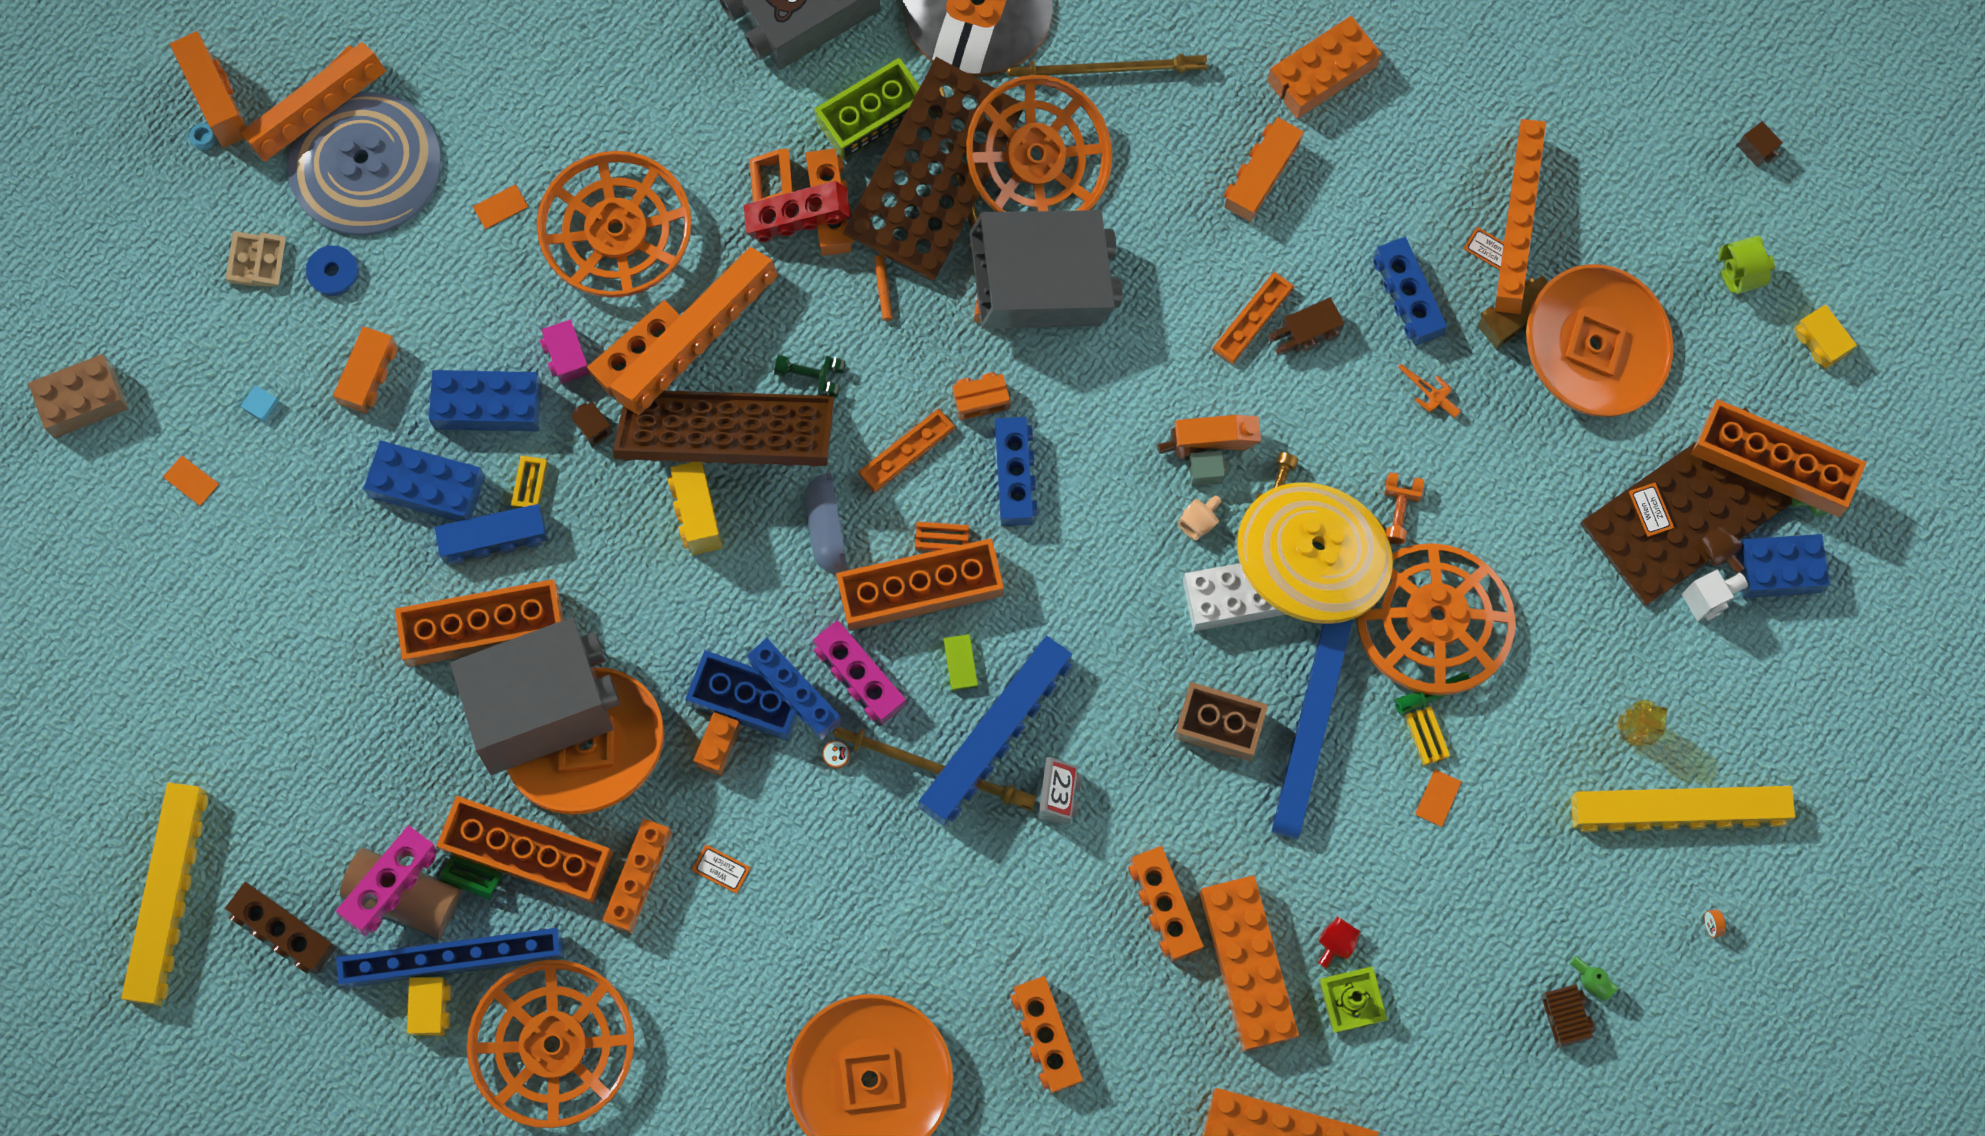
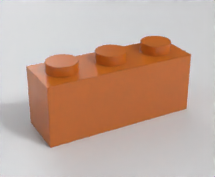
M362 327L333 394L334 399L339 405L366 414L370 407L375 405L379 385L385 382L388 374V364L390 360L393 361L398 350L397 344L391 335Z

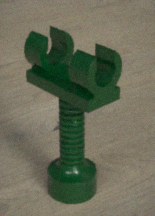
M778 355L774 375L785 377L787 373H793L819 379L818 394L837 398L840 385L826 382L829 370L843 374L846 361L826 356L823 369L819 370L817 368L804 367V365H794V363L789 361V357Z

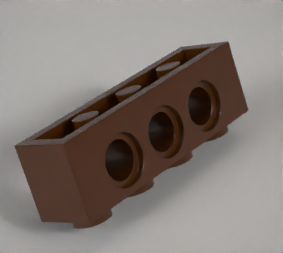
M247 882L242 884L225 907L227 911L232 913L229 919L241 927L244 924L250 926L253 929L250 934L263 943L266 939L275 944L272 950L284 958L289 954L296 959L293 965L306 974L310 970L318 974L337 949V946ZM258 908H262L264 912L262 918L254 921L252 918L253 912ZM284 923V933L281 936L275 937V927L278 924ZM301 939H306L307 946L305 950L297 952L296 943Z

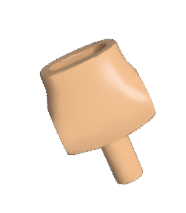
M1216 495L1206 504L1195 499L1183 511L1181 518L1178 520L1181 530L1193 540H1198L1201 536L1207 534L1219 522L1213 511L1221 504L1222 500Z

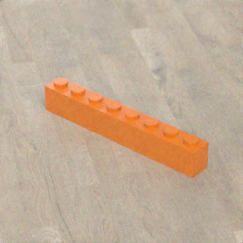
M1521 119L1495 312L1521 314L1546 121Z
M749 247L610 385L616 401L638 416L648 408L740 316L741 312L750 303L754 302L768 285L774 282L778 273L773 260L756 249Z

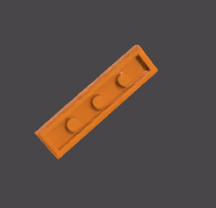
M1273 272L1212 347V351L1233 365L1294 290L1295 286L1276 272Z
M938 408L859 470L858 475L874 493L878 492L955 430V426Z

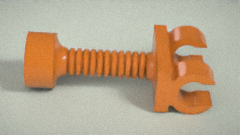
M1389 472L1384 495L1396 497L1397 501L1392 527H1387L1385 533L1390 543L1403 544L1406 541L1407 531L1402 528L1407 500L1420 501L1424 479L1415 477L1411 490L1396 487L1399 474Z

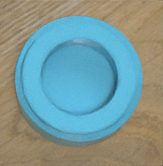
M206 123L195 125L189 134L190 141L199 150H208L217 141L216 136Z

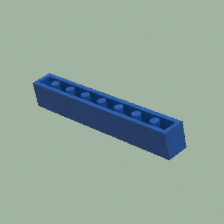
M1047 635L921 797L918 804L920 810L944 827L948 821L953 823L962 811L960 808L961 804L965 799L970 801L978 790L976 785L981 778L986 780L994 769L992 764L997 757L1001 760L1008 752L1010 746L1007 744L1013 737L1017 739L1026 727L1023 724L1029 716L1034 718L1042 706L1039 704L1044 696L1049 698L1057 687L1055 681L1060 675L1064 678L1073 665L1070 663L1072 658L1070 651Z
M558 928L336 957L338 985L344 988L409 980V978H426L517 966L543 960L565 959L562 931Z

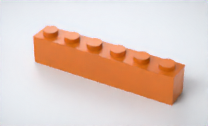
M361 42L240 131V134L252 150L266 162L387 71L375 53Z

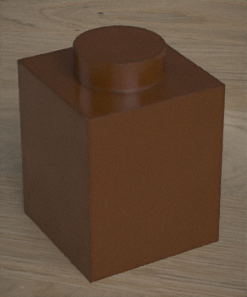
M1761 121L1742 137L1737 146L1758 168L1764 162L1769 164L1779 156L1778 149L1783 142Z
M593 401L588 404H581L574 410V414L571 415L575 426L591 447L613 433L610 424Z

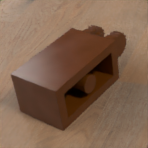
M1329 297L1284 317L1282 328L1270 333L1268 338L1270 342H1274L1286 336L1288 337L1289 342L1280 345L1275 350L1278 356L1293 350L1295 353L1301 350L1307 352L1315 348L1318 342L1325 339L1332 341L1339 337L1345 323L1332 298Z

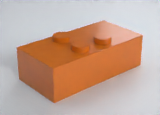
M198 31L169 43L209 127L221 146L225 148L244 139L240 131L247 126L232 97L234 91L230 85L231 82L218 59L213 58Z

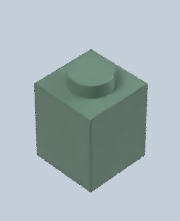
M1222 451L1190 454L1191 486L1223 483L1224 476L1228 475V461L1223 459Z

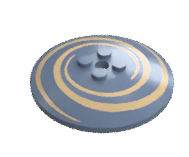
M358 92L292 141L288 154L287 172L296 200L302 209L317 223L342 234L357 236L374 235L403 225L418 214L426 205L435 191L439 180L441 152L437 137L430 123L411 104L384 93ZM364 153L368 155L366 162L362 164L355 162L359 154Z

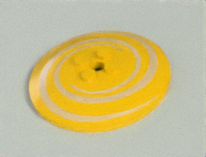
M1290 483L1275 487L1262 494L1250 505L1238 529V559L1247 580L1266 602L1291 617L1321 624L1352 620L1375 606L1390 582L1393 557L1391 546L1383 527L1362 503L1338 489L1317 483ZM1312 542H1320L1325 549H1316Z

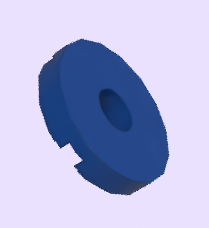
M328 245L319 248L310 256L306 264L308 282L316 291L325 296H338L346 293L358 279L359 268L355 257L347 249L340 246ZM330 266L339 267L338 273L334 276L326 275V270Z

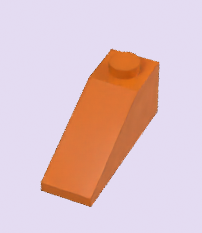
M1226 415L1175 421L1177 447L1246 451L1261 442L1258 416Z

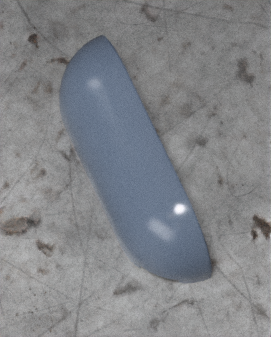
M830 472L815 477L809 483L804 495V504L814 559L823 570L836 574L847 571L848 568Z

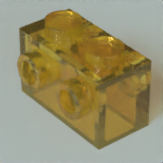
M1649 700L1635 702L1629 708H1626L1623 714L1619 715L1617 730H1621L1619 739L1627 740L1628 744L1634 746L1652 745L1664 735L1668 708L1655 706V703Z

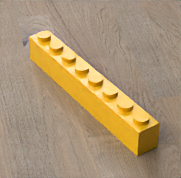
M167 782L121 999L125 1001L161 1006L162 1001L167 998L169 986L166 983L168 972L171 973L174 967L173 948L179 942V920L183 918L186 909V903L183 902L185 891H188L191 886V875H189L191 864H194L196 861V839L201 836L203 824L200 821L201 815L208 805V795L199 786Z
M1792 786L1578 791L1570 796L1573 828H1581L1582 832H1596L1598 828L1608 827L1610 832L1624 831L1625 827H1635L1636 831L1652 830V826H1662L1663 830L1679 829V825H1689V829H1704L1706 825L1716 824L1718 829L1732 828L1733 824H1743L1744 828L1759 827L1760 823H1770V827L1787 826V822L1795 818Z

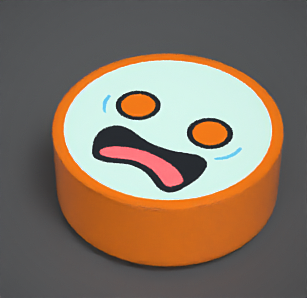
M837 740L829 742L823 749L825 763L834 769L844 767L850 759L847 745Z
M1718 909L1706 911L1704 922L1710 937L1723 936L1726 932V922L1721 911Z

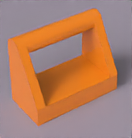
M789 148L778 149L749 160L753 202L793 192ZM780 164L782 192L763 198L760 166Z

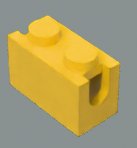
M1826 304L1800 320V324L1794 328L1799 341L1806 344L1811 351L1814 361L1821 364L1824 369L1850 354L1857 346Z
M443 977L409 978L407 1034L411 1036H445V1029L450 1027V1013L446 1012V1003L451 1000V985L447 984V980H444Z

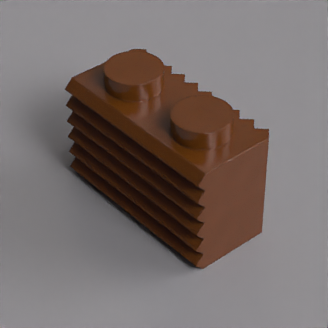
M1577 984L1541 994L1557 1048L1593 1038L1592 1033L1595 1032L1594 1022L1590 1016H1586L1584 1008L1587 1004L1586 997L1582 989L1578 990Z

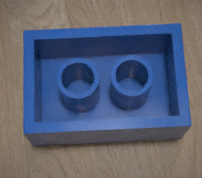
M1822 534L1754 538L1741 541L1742 549L1736 554V557L1745 567L1740 573L1748 583V587L1741 590L1742 598L1821 593L1830 586Z

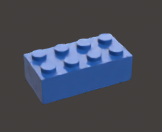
M432 370L429 421L434 430L539 432L542 382L537 372Z
M380 440L363 490L369 498L458 522L472 518L486 476L480 467Z
M704 650L685 699L687 705L711 715L715 711L738 720L740 725L789 741L798 715L752 666Z

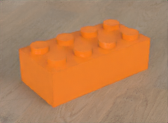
M1349 16L1271 67L1267 82L1280 98L1285 96V105L1298 119L1376 68L1382 53L1355 19Z

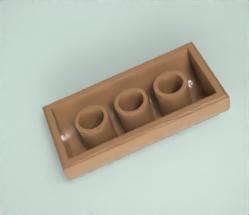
M361 848L356 853L346 870L341 884L340 897L342 899H346L382 857L381 854L366 848ZM420 872L417 875L418 880L411 889H406L401 894L400 902L392 911L388 910L384 916L441 940L464 890ZM387 878L382 886L389 888L395 884L396 879ZM368 900L365 903L364 908H374L377 905L378 900Z

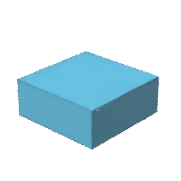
M255 385L240 407L265 422L279 403V400Z

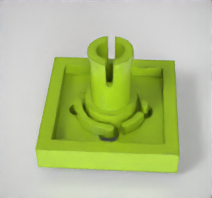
M1373 966L1319 979L1333 1034L1387 1021ZM1336 1000H1338V1005H1341V1003H1343V1006L1337 1007L1335 1003ZM1358 1010L1357 1012H1355V1015H1359L1360 1013V1016L1354 1017L1352 1012Z

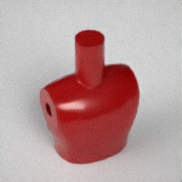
M1337 916L1332 923L1326 926L1318 938L1321 945L1326 948L1318 964L1327 969L1335 955L1347 960L1354 952L1361 932Z

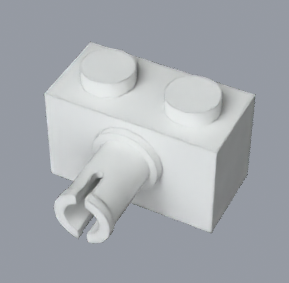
M1717 569L1695 580L1681 595L1697 622L1704 618L1710 621L1721 615L1722 611L1729 607L1727 603L1734 598L1733 594L1746 589L1748 583L1741 573L1724 581Z

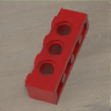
M832 181L745 204L746 234L758 242H767L772 237L779 235L790 236L795 231L802 229L814 230L818 225L826 223L837 224L841 222V219L850 217L847 188L837 181Z

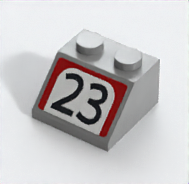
M1046 757L1038 820L1070 824L1071 817H1077L1079 801H1074L1075 790L1080 791L1082 775L1077 774L1078 766Z

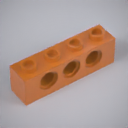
M836 148L805 152L810 187L837 181L847 188L846 180H841L840 172H844L842 156L837 157ZM826 175L834 177L830 181H823L821 179ZM848 203L850 217L841 219V222H839L841 226L839 228H830V224L827 223L818 225L817 230L822 256L852 252L851 243L856 241L843 235V231L848 224L847 219H850L852 216L850 203Z
M663 300L587 366L590 376L611 397L613 392L610 385L642 354L633 353L634 349L638 346H643L647 349L658 338L653 336V333L659 329L665 331L680 315L666 300ZM618 363L626 364L623 370H614L615 365Z
M643 818L602 921L606 925L632 934L672 835L669 827Z
M1162 845L1131 857V865L1128 866V870L1132 880H1138L1141 891H1138L1143 906H1148L1152 916L1148 918L1153 931H1159L1162 941L1159 942L1164 957L1169 956L1171 962L1201 951L1204 946ZM1155 873L1161 878V883L1158 886H1151L1148 884L1146 876ZM1165 898L1170 901L1172 907L1169 911H1161L1157 907V901ZM1170 924L1179 925L1182 929V934L1178 937L1169 935L1167 926Z
M1042 976L1014 986L1015 994L1010 995L1015 1011L1021 1010L1024 1020L1020 1021L1024 1036L1031 1037L1033 1046L1029 1050L1034 1063L1040 1062L1043 1073L1039 1074L1043 1089L1049 1088L1050 1093L1054 1094L1081 1084L1083 1079L1046 977ZM1032 1003L1041 1004L1044 1009L1043 1014L1039 1017L1030 1015L1028 1012L1029 1005ZM1041 1029H1049L1053 1033V1040L1049 1043H1042L1037 1037L1038 1032ZM1051 1055L1060 1056L1063 1061L1062 1067L1056 1070L1051 1069L1047 1064L1048 1057Z

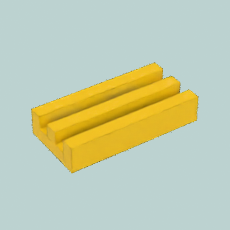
M521 455L511 502L512 508L517 509L535 504L540 505L548 465L547 459ZM531 463L524 501L522 502L519 500L526 464ZM539 464L540 468L533 503H530L536 467Z
M1431 706L1404 716L1423 766L1450 757ZM1424 715H1427L1428 721L1430 723L1433 734L1437 741L1438 747L1441 752V754L1439 755L1436 750L1433 739L1431 737ZM1415 718H1418L1432 755L1430 758L1427 756L1414 722Z

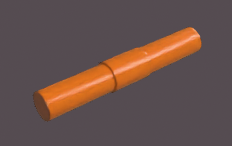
M877 255L874 257L882 319L883 321H891L893 316L885 259L883 255Z

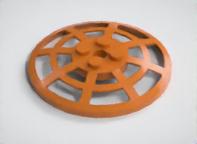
M1028 75L1005 82L991 91L980 103L969 126L966 142L969 171L975 187L995 212H1006L1002 208L1009 198L1025 206L1037 207L1038 211H1048L1047 206L1061 202L1071 193L1084 201L1075 211L1090 210L1098 202L1106 188L1112 166V145L1108 128L1096 105L1086 94L1064 80L1047 75ZM1025 85V101L1008 107L1001 114L990 104L1003 92ZM1035 85L1055 88L1073 99L1062 110L1051 103L1035 100ZM1080 106L1086 111L1093 122L1100 143L1084 144L1082 134L1071 118ZM1025 109L1026 125L1014 130L1006 119L1013 113ZM1035 109L1052 113L1057 118L1050 126L1036 123ZM984 112L993 124L987 135L985 152H973L974 132L979 118ZM1064 124L1072 133L1076 146L1065 147L1061 136L1058 134ZM1000 129L1009 138L1005 151L993 152L994 138L997 130ZM1032 147L1040 150L1041 158L1039 161L1031 157ZM1101 154L1099 177L1093 191L1090 193L1078 185L1085 170L1086 155ZM1077 156L1076 170L1073 178L1070 179L1062 172V169L1065 165L1066 157ZM994 162H1007L1013 175L1006 184L998 175ZM974 163H987L993 181L1001 190L995 201L989 197L982 186ZM1055 179L1065 187L1059 194L1046 199L1043 184ZM1020 181L1033 185L1035 199L1025 198L1013 192Z
M625 151L599 152L569 165L550 183L543 195L537 216V235L540 247L553 271L567 284L584 293L611 298L631 296L644 292L669 276L680 263L687 250L692 227L691 210L686 194L672 173L658 162L644 155ZM608 163H631L649 169L642 183L628 178H611ZM598 165L601 180L586 186L576 196L562 188L567 181L578 173ZM658 175L674 190L680 201L681 208L669 212L666 211L662 200L651 189ZM613 187H628L637 191L631 200L615 198ZM603 189L605 200L600 201L591 208L582 202L590 194ZM557 196L568 204L563 217L562 233L546 234L547 215L552 201ZM646 196L655 204L659 215L648 218L644 217L639 206ZM575 210L586 217L584 231L570 232L571 220ZM684 218L683 240L677 255L673 256L663 251L669 237V222ZM614 223H620L623 226L619 233H611L609 227ZM662 225L661 237L657 247L646 242L647 229ZM588 241L594 252L584 261L576 252L572 243ZM549 245H565L570 257L580 266L572 277L568 276L556 263L550 252ZM638 249L650 255L644 262L629 269L627 256L632 255ZM604 256L617 259L619 271H605L595 266ZM656 260L669 265L655 279L641 286L632 287L631 276L646 270ZM591 273L603 278H620L622 290L602 291L580 283Z
M1434 543L1417 544L1402 548L1392 553L1393 561L1408 553L1428 550L1429 563L1415 565L1404 570L1401 574L1392 568L1390 579L1392 583L1385 593L1382 608L1370 609L1361 616L1356 617L1358 636L1369 659L1381 673L1393 682L1406 689L1423 692L1424 694L1452 695L1471 690L1484 683L1495 674L1505 661L1515 635L1514 607L1504 583L1489 565L1463 549ZM1439 551L1462 556L1475 563L1479 568L1470 575L1456 566L1440 563ZM1430 570L1431 583L1420 588L1407 579L1416 573ZM1441 571L1453 573L1465 581L1455 589L1450 585L1442 583ZM1487 575L1494 580L1500 589L1506 603L1507 612L1492 610L1488 594L1479 583ZM1399 586L1411 595L1406 607L1391 608L1393 595ZM1474 588L1482 600L1484 609L1469 608L1464 595ZM1431 610H1441L1445 618L1442 620L1434 619L1431 616ZM1405 618L1411 633L1403 641L1395 632L1391 619ZM1382 619L1386 634L1391 643L1396 647L1385 659L1373 644L1366 621ZM1470 619L1485 620L1484 630L1478 642L1466 632ZM1493 621L1508 623L1505 643L1499 655L1493 661L1483 650L1491 635ZM1419 640L1427 645L1434 646L1435 658L1420 655L1410 648ZM1457 640H1460L1468 649L1467 652L1459 656L1446 659L1445 646ZM1403 656H1406L1418 664L1434 667V684L1412 679L1396 670L1393 666ZM1476 657L1485 668L1480 674L1468 680L1446 684V668L1461 665Z
M566 960L532 962L520 966L501 977L480 1000L468 1030L467 1056L469 1068L480 1093L493 1108L505 1117L520 1124L536 1128L570 1126L584 1121L599 1112L614 1098L622 1087L634 1056L635 1037L633 1022L628 1007L620 993L607 979L596 971L582 964ZM545 970L546 987L530 991L516 1001L503 991L517 979L536 971ZM556 970L580 973L594 980L599 985L587 997L574 989L557 986ZM607 992L621 1011L626 1034L610 1035L606 1018L597 1006ZM558 995L571 997L581 1002L582 1006L573 1016L558 1011ZM546 996V1012H542L532 1018L522 1009L524 1005L532 1000ZM496 999L507 1011L498 1025L495 1042L478 1043V1033L482 1019L490 1004ZM590 1012L594 1014L598 1021L602 1036L586 1037L580 1024ZM515 1017L524 1025L519 1041L504 1042L506 1029L511 1019ZM550 1037H557L560 1040V1047L555 1052H548L545 1048V1043ZM626 1046V1056L622 1070L615 1084L609 1090L598 1079L607 1065L610 1047ZM602 1048L598 1065L594 1072L591 1073L581 1064L586 1049ZM504 1053H520L521 1059L526 1066L515 1078L507 1067ZM478 1054H495L498 1069L504 1080L508 1083L497 1096L492 1093L483 1078L478 1062ZM574 1072L584 1081L582 1085L574 1090L560 1094L561 1077ZM534 1074L548 1078V1095L535 1093L526 1089L523 1085ZM590 1088L602 1098L594 1106L580 1114L559 1119L560 1102L574 1099ZM516 1092L532 1101L548 1103L547 1120L523 1116L504 1104Z

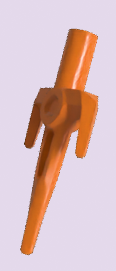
M1399 364L1398 368L1430 399L1429 403H1426L1416 398L1415 401L1428 412L1434 411L1440 406L1453 418L1460 414L1461 410L1446 398L1451 392V386L1439 376L1435 377L1443 387L1436 389L1404 365ZM1419 382L1432 390V392L1426 390Z

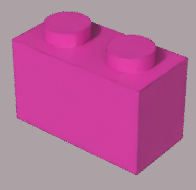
M571 319L541 329L544 338L540 339L544 354L550 353L552 361L548 362V366L553 377L558 376L561 384L589 374L588 365Z

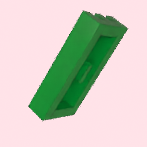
M452 855L440 875V880L491 900L498 883L500 884L502 881V873ZM453 866L466 870L467 872H463L461 870L453 868ZM477 875L489 879L492 882L477 877Z

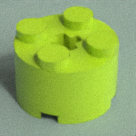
M1757 235L1722 245L1719 249L1718 260L1719 262L1723 261L1725 268L1720 272L1730 292L1740 294L1770 284L1771 270L1775 269L1773 257L1767 255L1761 236Z

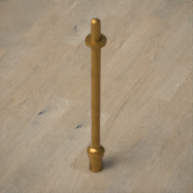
M1184 53L1178 54L1174 59L1035 66L1034 60H1030V66L1011 67L1007 69L1006 74L1008 77H1022L1028 75L1049 76L1174 69L1179 74H1184L1185 71H1206L1207 55L1184 56Z
M836 727L833 730L835 737L855 744L854 751L864 747L938 775L945 767V765L865 737L864 729H861L859 734L841 727ZM981 779L976 785L979 790L1000 797L1004 805L1008 806L1010 803L1029 810V812H1032L1037 799V795L1016 789L1013 784L1002 787Z

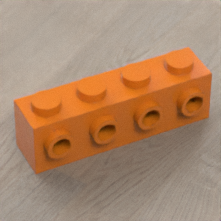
M1279 117L1276 118L1273 125L1268 123L1262 133L1263 141L1261 144L1256 143L1249 154V157H1251L1249 163H1243L1236 175L1238 177L1235 185L1231 183L1226 189L1223 196L1226 198L1224 208L1251 222L1300 145L1304 131Z

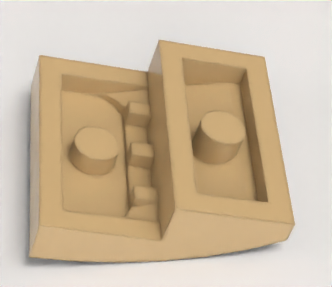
M233 231L225 282L250 286H278L286 237L260 232V235Z

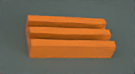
M917 521L915 550L937 551L959 546L955 544L921 542V538L963 541V544H968L969 525ZM922 530L961 532L963 535L922 532Z

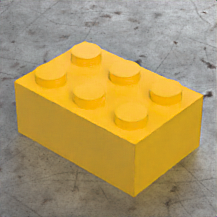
M690 462L670 467L672 476H668L667 479L673 500L677 499V501H673V506L679 524H683L678 526L684 549L689 548L692 556L723 549L702 462Z

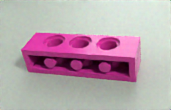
M838 620L813 639L814 646L816 647L813 649V652L822 662L828 661L832 666L830 672L839 682L845 681L849 686L847 689L849 695L856 702L862 701L866 706L864 712L873 722L878 720L883 725L906 706V699ZM838 649H844L848 652L847 657L842 660L836 659L833 655ZM855 669H862L865 672L864 677L859 680L853 679L850 674ZM872 689H879L882 695L879 699L872 700L867 696L868 692Z
M408 825L338 907L336 913L339 918L364 937L370 932L374 933L381 925V918L388 910L392 911L399 904L401 894L416 884L418 880L417 875L422 869L430 867L435 861V854L437 853L435 845ZM407 856L414 858L410 865H400L403 858ZM387 878H395L396 882L393 886L389 888L382 886ZM368 900H378L377 905L374 908H364V905Z

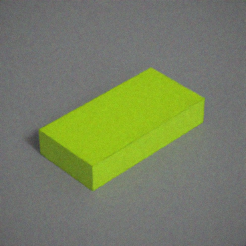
M970 634L943 638L951 691L978 688Z

